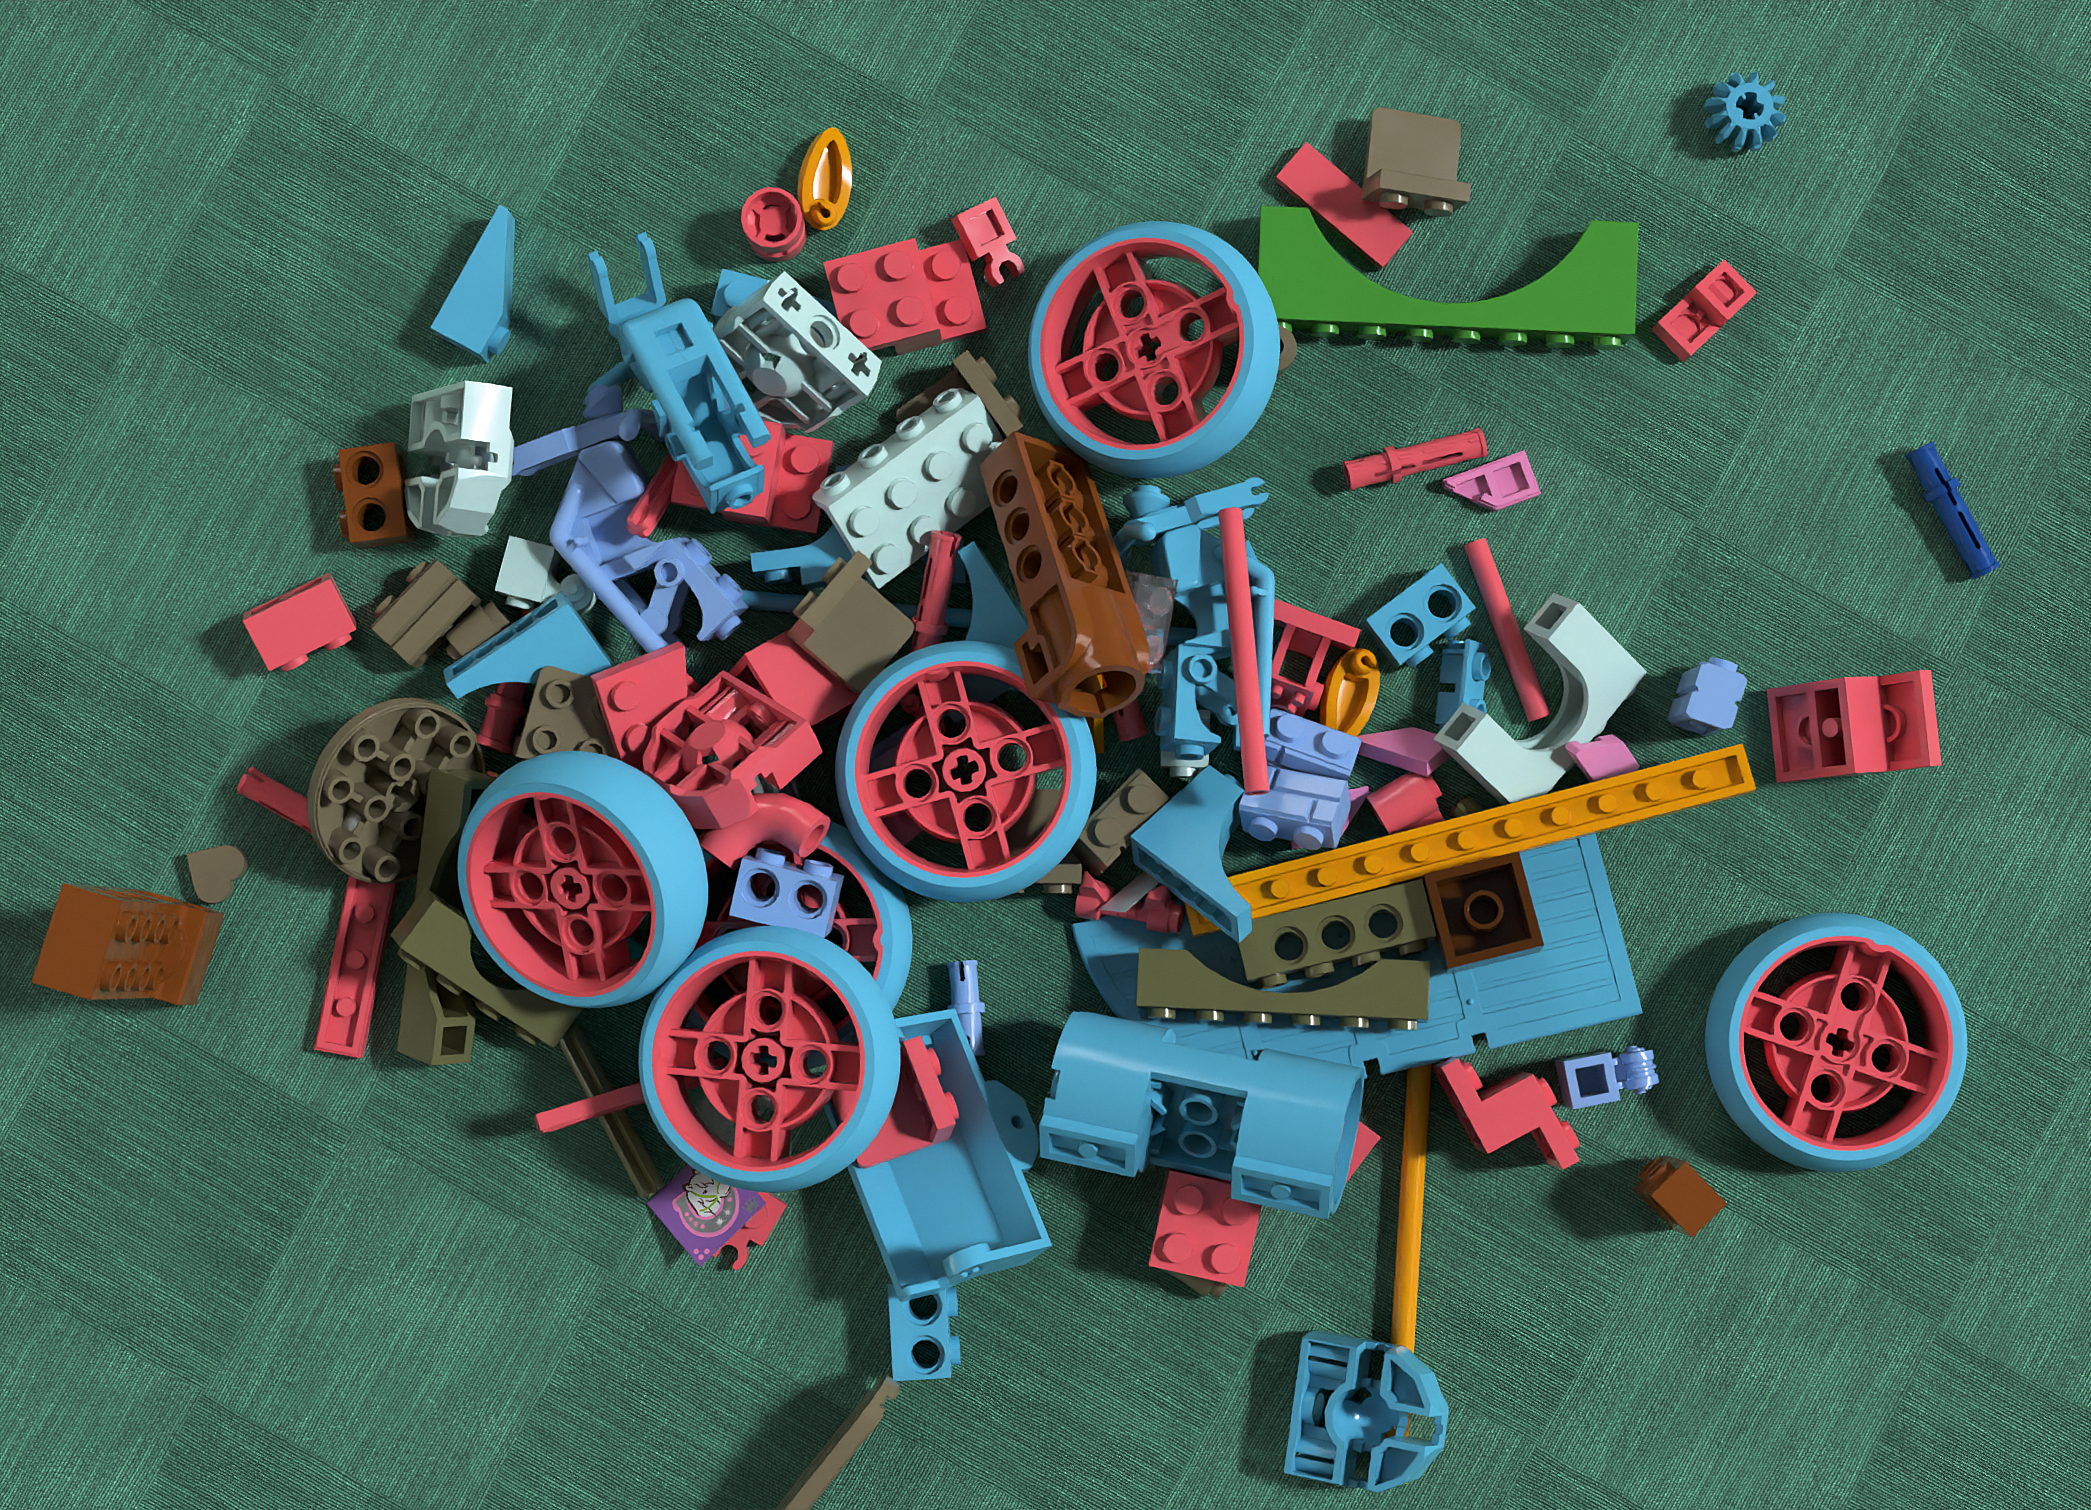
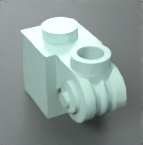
M509 536L495 586L496 592L507 597L505 605L520 610L533 611L534 605L540 606L563 591L579 615H582L591 610L597 601V595L578 574L568 575L561 584L558 583L556 576L562 556L554 547Z

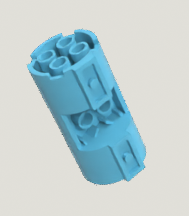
M1087 1011L1072 1012L1061 1033L1051 1069H1055L1051 1085V1098H1045L1044 1112L1039 1124L1041 1158L1134 1178L1137 1172L1143 1173L1150 1164L1231 1181V1199L1328 1219L1330 1213L1334 1214L1336 1212L1346 1185L1357 1137L1364 1088L1363 1068L1268 1048L1263 1049L1258 1060L1254 1061L1234 1054L1225 1055L1196 1049L1190 1045H1176V1032L1170 1028Z

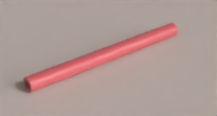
M1231 507L1219 510L1218 516L1245 795L1254 796L1267 794L1270 791L1243 514L1241 508Z

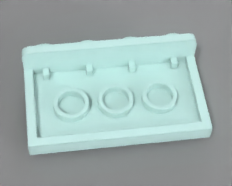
M953 388L942 392L934 399L933 405L919 416H913L901 422L897 426L895 434L881 444H874L863 450L858 456L857 462L844 471L828 476L821 483L820 489L813 494L814 502L818 507L826 511L851 554L854 556L859 550L873 562L864 575L875 588H881L929 552L932 530L954 533L991 505L979 465L1004 439L978 395L963 388Z

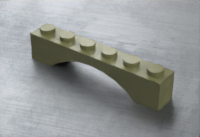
M430 769L415 901L426 887L464 913L465 910L458 883V853L461 835L478 798L497 779L496 777L469 769ZM407 963L397 1052L429 1065L470 1063L476 1014L469 993L463 990L460 996L456 995L436 980L439 973L426 964L421 970H418Z
M1139 948L1136 1006L1138 1009L1147 1010V1018L1173 1020L1175 1019L1176 1011L1195 1012V1020L1207 1022H1223L1224 1013L1243 1014V1023L1272 1024V1016L1291 1017V1025L1320 1026V1018L1340 1019L1339 1027L1368 1029L1369 1020L1388 1021L1389 1030L1417 1031L1418 1023H1427L1430 961L1381 959L1363 973L1335 986L1312 992L1277 993L1256 990L1230 981L1203 965L1188 950Z

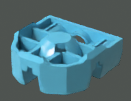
M1320 1330L1310 1331L1302 1337L1284 1473L1344 1487L1364 1488L1366 1491L1380 1493L1419 1479L1442 1451L1445 1444L1449 1408L1434 1372L1414 1356L1411 1350L1402 1345ZM1371 1350H1382L1385 1352L1381 1380L1368 1378ZM1363 1387L1367 1388L1372 1395L1362 1403L1352 1399L1355 1393ZM1324 1389L1333 1390L1334 1392L1330 1395L1325 1408L1326 1396ZM1325 1412V1427L1318 1426ZM1408 1413L1427 1417L1435 1416L1434 1424H1436V1431L1432 1434V1441L1404 1436L1408 1424ZM1394 1427L1396 1430L1395 1436L1384 1439V1433L1391 1431ZM1358 1452H1371L1368 1479L1354 1476Z

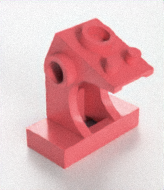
M1275 599L1274 625L1284 629L1272 659L1270 712L1272 707L1303 718L1307 709L1316 711L1325 685L1316 682L1329 645L1345 651L1353 650L1361 630ZM1287 650L1312 658L1304 684L1279 675Z

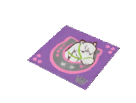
M687 1164L647 1204L701 1267L766 1202L755 1191L738 1189L722 1184L703 1175Z

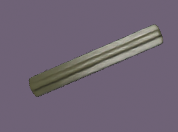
M577 1023L572 1024L558 1043L587 1098L614 1090L581 1026ZM625 1109L598 1117L639 1196L646 1198L664 1187V1182Z

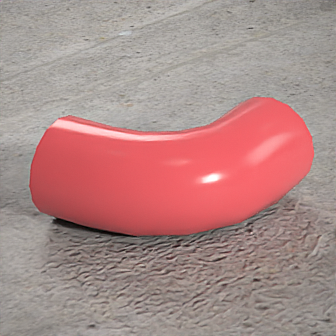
M755 793L752 795L759 810L750 818L724 829H705L698 838L702 849L733 871H736L741 864L742 858L757 844L764 841L781 843L799 857L804 858L810 855L826 836L830 826V818L811 804L785 793Z

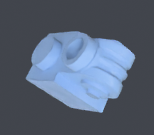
M1637 1045L1625 1047L1626 1051L1619 1053V1056L1615 1057L1611 1056V1052L1597 1051L1554 1060L1564 1107L1578 1109L1621 1100L1619 1089L1623 1088L1634 1090L1635 1094L1646 1093V1090L1651 1089L1652 1085L1659 1083L1658 1074L1654 1071L1656 1064L1652 1061L1654 1059L1653 1049L1645 1050L1644 1047L1637 1048Z

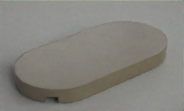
M885 1374L873 1385L793 1484L775 1510H810L881 1421L886 1410L883 1404L888 1397L891 1400H895L900 1392V1384L888 1374Z

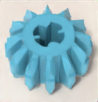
M1757 71L1751 72L1746 81L1738 72L1732 73L1728 78V84L1718 82L1714 86L1712 91L1715 97L1709 98L1704 105V109L1713 114L1706 120L1705 128H1719L1720 132L1715 138L1716 144L1723 143L1726 138L1731 139V150L1733 153L1739 152L1744 143L1751 152L1758 151L1762 146V140L1769 143L1772 142L1778 135L1775 127L1781 126L1785 122L1786 115L1776 110L1784 104L1785 96H1771L1770 92L1775 86L1774 80L1767 81L1763 86L1759 85ZM1740 105L1747 107L1746 113L1751 116L1750 119L1743 118V110L1739 108Z

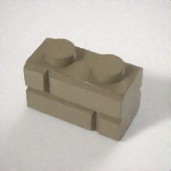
M437 558L431 564L423 561L411 571L406 579L410 585L398 598L390 595L380 603L373 613L377 620L370 626L408 664L417 669L447 640L445 635L483 602L469 586Z
M1138 768L1087 819L1079 838L1070 851L1093 874L1099 877L1131 845L1130 836L1169 802L1170 798Z

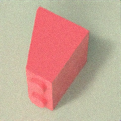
M789 630L745 653L729 671V674L806 719L816 734L849 713L861 693H855L788 637L786 633ZM751 720L746 724L755 739L762 734Z

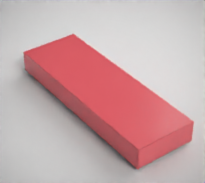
M1307 142L1275 178L1278 184L1305 207L1309 208L1311 212L1380 270L1386 266L1412 236L1413 231L1387 209L1381 207L1378 202L1361 200L1362 188Z

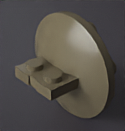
M398 698L381 702L357 714L341 727L322 751L313 770L307 795V815L310 830L315 843L324 856L351 877L370 883H396L417 877L430 769H469L486 774L483 750L481 745L477 743V737L471 727L460 716L445 706L421 698Z

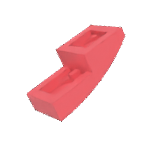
M1724 259L1651 330L1684 363L1757 292Z

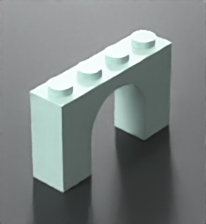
M1556 593L1549 597L1524 628L1556 661L1563 676V699L1553 721L1543 731L1533 737L1513 740L1488 714L1463 702L1433 739L1502 805L1548 794L1562 775L1575 765V761L1565 749V745L1571 741H1578L1580 744L1589 743L1593 737L1600 734L1605 728L1607 720L1621 703L1634 693L1637 684L1647 673L1579 602Z

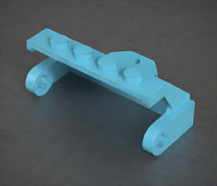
M955 1008L895 1019L900 1048L903 1041L921 1035L926 1049L933 1048L938 1057L941 1067V1075L937 1076L943 1092L949 1091L952 1094L959 1113V1118L955 1120L956 1124L950 1139L870 1168H861L857 1165L856 1161L847 1166L900 1302L939 1293L977 1276L1025 1265L1052 1246L1023 1175L1033 1166L1040 1146V1137L1023 1097L997 1080L985 1082ZM857 1034L854 1037V1043H859ZM830 1097L824 1106V1110L834 1131L841 1122Z

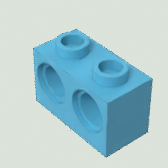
M1440 563L1372 614L1361 625L1394 669H1397L1405 662L1412 669L1433 653L1428 644L1442 634L1449 641L1468 627L1471 623L1466 616L1476 607L1444 565ZM1441 594L1449 599L1452 607L1449 617L1438 618L1430 612L1428 600L1431 595ZM1394 623H1406L1412 628L1414 632L1412 645L1403 647L1394 643L1390 636V629Z
M889 1280L888 1302L892 1373L895 1381L951 1378L952 1365H961L959 1335L950 1336L949 1317L958 1316L956 1287H950L939 1293L932 1294L937 1301L936 1311L928 1316H920L912 1310L910 1300L899 1301L892 1280ZM921 1340H930L938 1346L940 1357L931 1364L920 1363L914 1357L913 1346Z

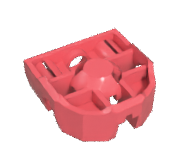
M722 670L694 696L684 699L652 728V738L642 759L645 774L659 784L674 799L692 827L695 829H724L750 818L759 810L750 792L757 786L754 780L756 776L761 777L781 790L823 751L806 719ZM750 720L762 733L757 739H754L744 727ZM679 724L685 729L691 724L695 729L686 741L677 737L678 733L675 728ZM716 754L719 759L709 764H702V757ZM738 760L740 764L734 768L733 764Z

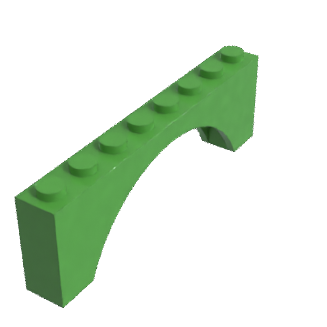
M1261 206L1257 228L1256 273L1262 280L1272 300L1278 325L1285 327L1291 333L1292 329L1311 330L1312 336L1332 338L1338 337L1339 331L1358 332V338L1367 340L1385 339L1386 333L1405 334V340L1413 342L1432 341L1433 335L1452 336V342L1459 344L1479 343L1480 337L1499 338V344L1505 346L1526 345L1527 339L1546 340V346L1552 348H1570L1574 346L1575 341L1593 342V348L1598 350H1617L1621 348V344H1627L1635 335L1639 222L1591 220L1572 251L1557 266L1529 285L1488 300L1467 303H1443L1425 301L1391 291L1356 271L1327 242L1317 227L1309 208Z

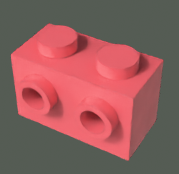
M330 572L244 612L242 619L269 671L281 667L283 672L294 669L309 659L306 655L307 653L321 646H324L326 651L338 648L352 639L350 633L357 630L356 621Z

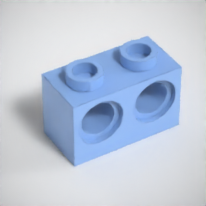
M757 848V853L750 852L742 858L729 912L730 916L770 926L796 928L825 938L831 932L844 875L832 873V865L808 859L804 861V865L785 861V853L768 848ZM756 873H765L772 877L776 887L773 896H763L755 890L753 879ZM803 885H813L821 891L823 895L821 907L810 908L802 902L800 890Z

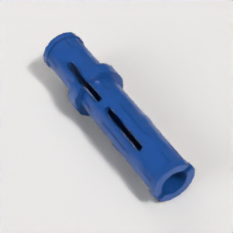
M1932 441L1910 452L1905 457L1909 460L1926 491L1922 494L1925 502L1931 501L1973 580L1998 568L2000 564L1996 561L1978 524L1957 489L1961 485L1958 478H1951Z

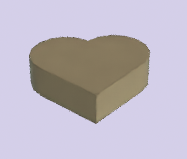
M221 845L186 854L196 895L207 903L216 904L228 900L234 891V881L240 879L248 868V859L245 852L232 845Z

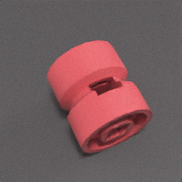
M767 187L757 190L747 198L742 207L741 223L753 251L759 257L771 262H783L796 256L806 242L807 227L800 205L793 195L781 188Z

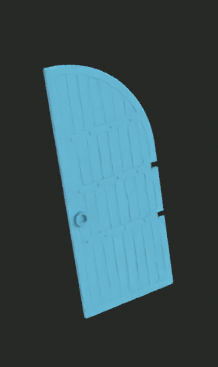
M1596 834L1519 853L1544 943L1540 952L1449 975L1445 973L1437 939L1427 942L1429 950L1422 953L1400 957L1398 949L1380 954L1381 959L1430 961L1427 1023H1418L1417 1031L1389 1030L1388 1021L1369 1020L1368 1029L1339 1027L1340 1019L1320 1018V1026L1291 1025V1017L1272 1016V1024L1243 1023V1014L1224 1013L1223 1022L1195 1020V1012L1176 1011V1016L1173 1020L1147 1018V1010L1138 1009L1136 1006L1139 948L1188 950L1203 965L1224 978L1259 990L1258 983L1248 985L1238 942L1223 931L1194 938L1185 903L1180 898L1172 900L1176 904L1184 905L1185 907L1184 921L1180 933L1170 932L1166 934L1147 930L1146 922L1113 916L1100 917L1098 921L1087 920L1071 924L1075 943L1087 972L1103 999L1118 1018L1170 1028L1176 1032V1045H1190L1196 1049L1225 1055L1234 1054L1254 1061L1258 1060L1263 1049L1268 1048L1363 1068L1364 1079H1367V1074L1363 1061L1376 1058L1380 1074L1385 1075L1444 1061L1451 1057L1457 1058L1474 1054L1476 1049L1471 1037L1473 1035L1485 1033L1489 1050L1643 1014ZM1378 914L1369 922L1370 931L1379 938H1388L1397 930L1396 922L1387 914ZM1332 925L1324 930L1322 940L1331 949H1341L1348 944L1350 935L1344 927ZM1292 936L1281 938L1275 946L1276 954L1281 959L1287 961L1297 959L1303 951L1302 943ZM1351 960L1333 965L1334 973L1322 977L1306 979L1305 972L1286 976L1287 984L1263 991L1277 993L1312 992L1347 981L1363 973L1372 965L1353 968Z

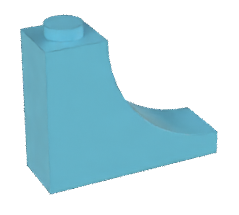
M974 540L957 551L967 570L973 598L971 624L965 641L987 642L1015 650V641L1027 631V619L977 541ZM963 675L969 699L990 702L1012 688V686L990 677ZM949 712L942 719L950 715L953 722L957 723L965 717L959 712Z
M561 591L445 668L443 673L447 686L458 699L478 688L497 683L524 682L536 684L539 672L544 666H553L590 677L614 667L615 664L564 592Z
M1208 765L1130 836L1133 863L1159 883L1168 887L1172 893L1240 943L1252 932L1251 905L1238 894L1229 882L1223 870L1222 858L1232 833L1241 823L1239 804L1244 789L1233 776L1229 774L1223 775Z

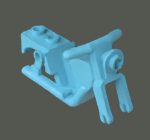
M646 231L636 235V243L640 253L647 291L618 304H614L608 271L602 256L599 257L597 250L588 253L587 260L591 269L599 307L609 321L608 331L610 335L619 341L623 361L590 384L587 394L603 383L608 388L615 384L621 386L627 380L637 377L642 387L647 392H654L657 398L651 402L660 438H665L666 446L675 462L683 461L710 513L719 512L726 508L738 509L749 504L755 496L764 492L765 469L762 464L757 465L753 461L738 436L745 434L752 447L756 448L771 439V435L713 332V324L707 321L698 303L690 298L681 299L663 306L666 298L656 250L651 238L647 237Z
M1257 477L1249 478L1239 484L1193 496L1183 501L1182 504L1169 507L1170 498L1161 494V489L1156 486H1135L1131 493L1123 496V505L1133 520L1127 521L1113 539L1124 571L1131 545L1145 546L1155 543L1151 549V558L1159 600L1164 604L1179 603L1190 612L1196 622L1197 631L1195 638L1179 644L1164 660L1160 661L1157 671V687L1163 689L1162 706L1158 707L1155 716V734L1160 735V751L1174 752L1175 757L1181 760H1201L1221 744V736L1211 733L1202 723L1196 703L1215 714L1223 725L1234 727L1233 750L1241 751L1234 680L1218 671L1215 662L1232 656L1221 540L1204 530L1219 526L1218 511L1224 508H1245L1242 510L1243 522L1248 520L1253 514L1254 508L1247 507H1258L1269 496V493H1259L1258 495L1251 493V489L1255 490L1266 483ZM1247 555L1264 738L1266 739L1269 737L1275 577L1270 568Z

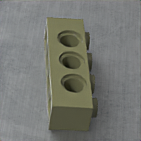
M1421 879L1253 919L1252 932L1238 945L1248 985L1258 983L1259 990H1266L1287 984L1286 976L1305 972L1306 979H1312L1334 973L1333 965L1351 960L1353 968L1377 963L1381 960L1380 954L1399 949L1400 957L1422 953L1429 950L1427 942L1435 941L1437 935L1423 880ZM1378 914H1387L1396 922L1397 930L1388 938L1376 937L1369 929L1370 920ZM1332 925L1344 927L1350 935L1348 944L1341 949L1327 947L1322 940V933L1327 927ZM1292 936L1302 943L1303 951L1297 959L1287 961L1281 959L1276 954L1275 946L1281 938Z

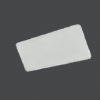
M1143 871L1100 909L1126 912L1159 882Z

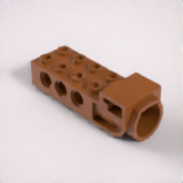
M1013 431L979 465L997 522V529L1007 554L1009 567L1021 599V606L1028 622L1027 631L1014 643V649L1030 698L1057 704L1059 709L1066 710L1075 716L1093 717L1096 719L1104 718L1108 714L1120 710L1133 702L1143 691L1144 676L1148 669L1150 657L1148 641L1088 462L1073 450ZM1103 672L1107 685L1104 689H1101L1097 674Z
M62 883L31 983L88 1000L155 998L176 1005H196L225 913L139 889Z

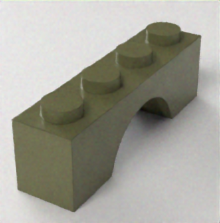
M425 887L391 933V936L400 947L397 955L418 970H421L426 964L438 972L439 975L436 980L454 994L460 996L463 990L478 998L474 1005L494 1020L498 1021L502 1015L516 1023L512 1028L513 1031L529 1043L536 1045L539 1040H542L552 1048H555L583 1008L554 1002L528 990L511 977L489 975L476 968L470 952L473 929L467 916Z

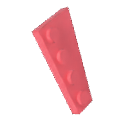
M679 641L590 676L617 759L644 774L642 756L652 738V728L687 698L685 646ZM679 724L675 728L678 733L677 737L686 741L689 737V726L685 729Z

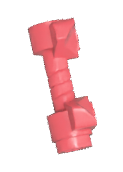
M1088 871L1084 872L1076 899V917L1098 921L1101 916L1108 915L1146 922L1147 930L1166 934L1170 932L1180 933L1184 921L1185 907L1172 901L1168 887L1162 885L1149 891L1145 895L1143 903H1135L1126 912L1105 911L1100 908L1113 898L1115 889L1102 881L1094 879Z

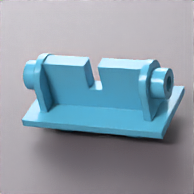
M1466 639L1465 641L1449 640L1448 648L1442 650L1440 683L1456 685L1455 693L1438 692L1435 725H1439V731L1463 702L1487 714L1483 696L1485 681L1490 676L1492 665L1491 657L1488 653L1489 646L1471 639Z

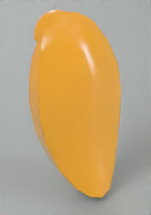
M834 127L827 128L813 140L803 159L798 176L797 194L803 217L813 228L823 231L831 229L839 223L847 208L852 188V163L849 149L843 135Z
M1365 648L1350 650L1335 663L1327 676L1320 702V724L1355 737L1359 735L1371 716L1380 686L1378 661L1373 652Z

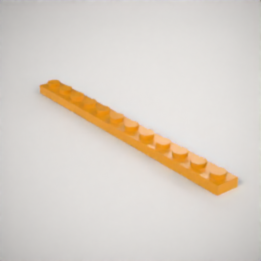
M1742 743L1227 878L1238 894L1251 905V919L1253 920L1423 879L1424 874L1517 851L1523 853L1754 793L1756 786ZM1185 903L1194 938L1222 931Z

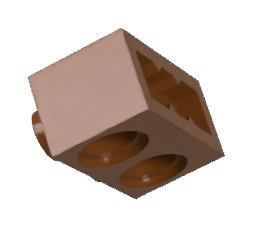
M395 442L338 450L340 463L333 465V475L337 491L344 493L346 510H340L339 522L343 537L349 538L350 543L359 549L416 542L414 524L408 517L404 493L405 480L408 479L404 449ZM368 463H378L380 468L378 478L371 484H361L359 477L361 469ZM374 509H384L386 519L383 526L376 531H368L365 524L367 515Z
M1668 1155L1662 1160L1658 1156L1650 1160L1637 1174L1641 1181L1633 1188L1673 1230L1691 1238L1727 1204L1686 1161Z

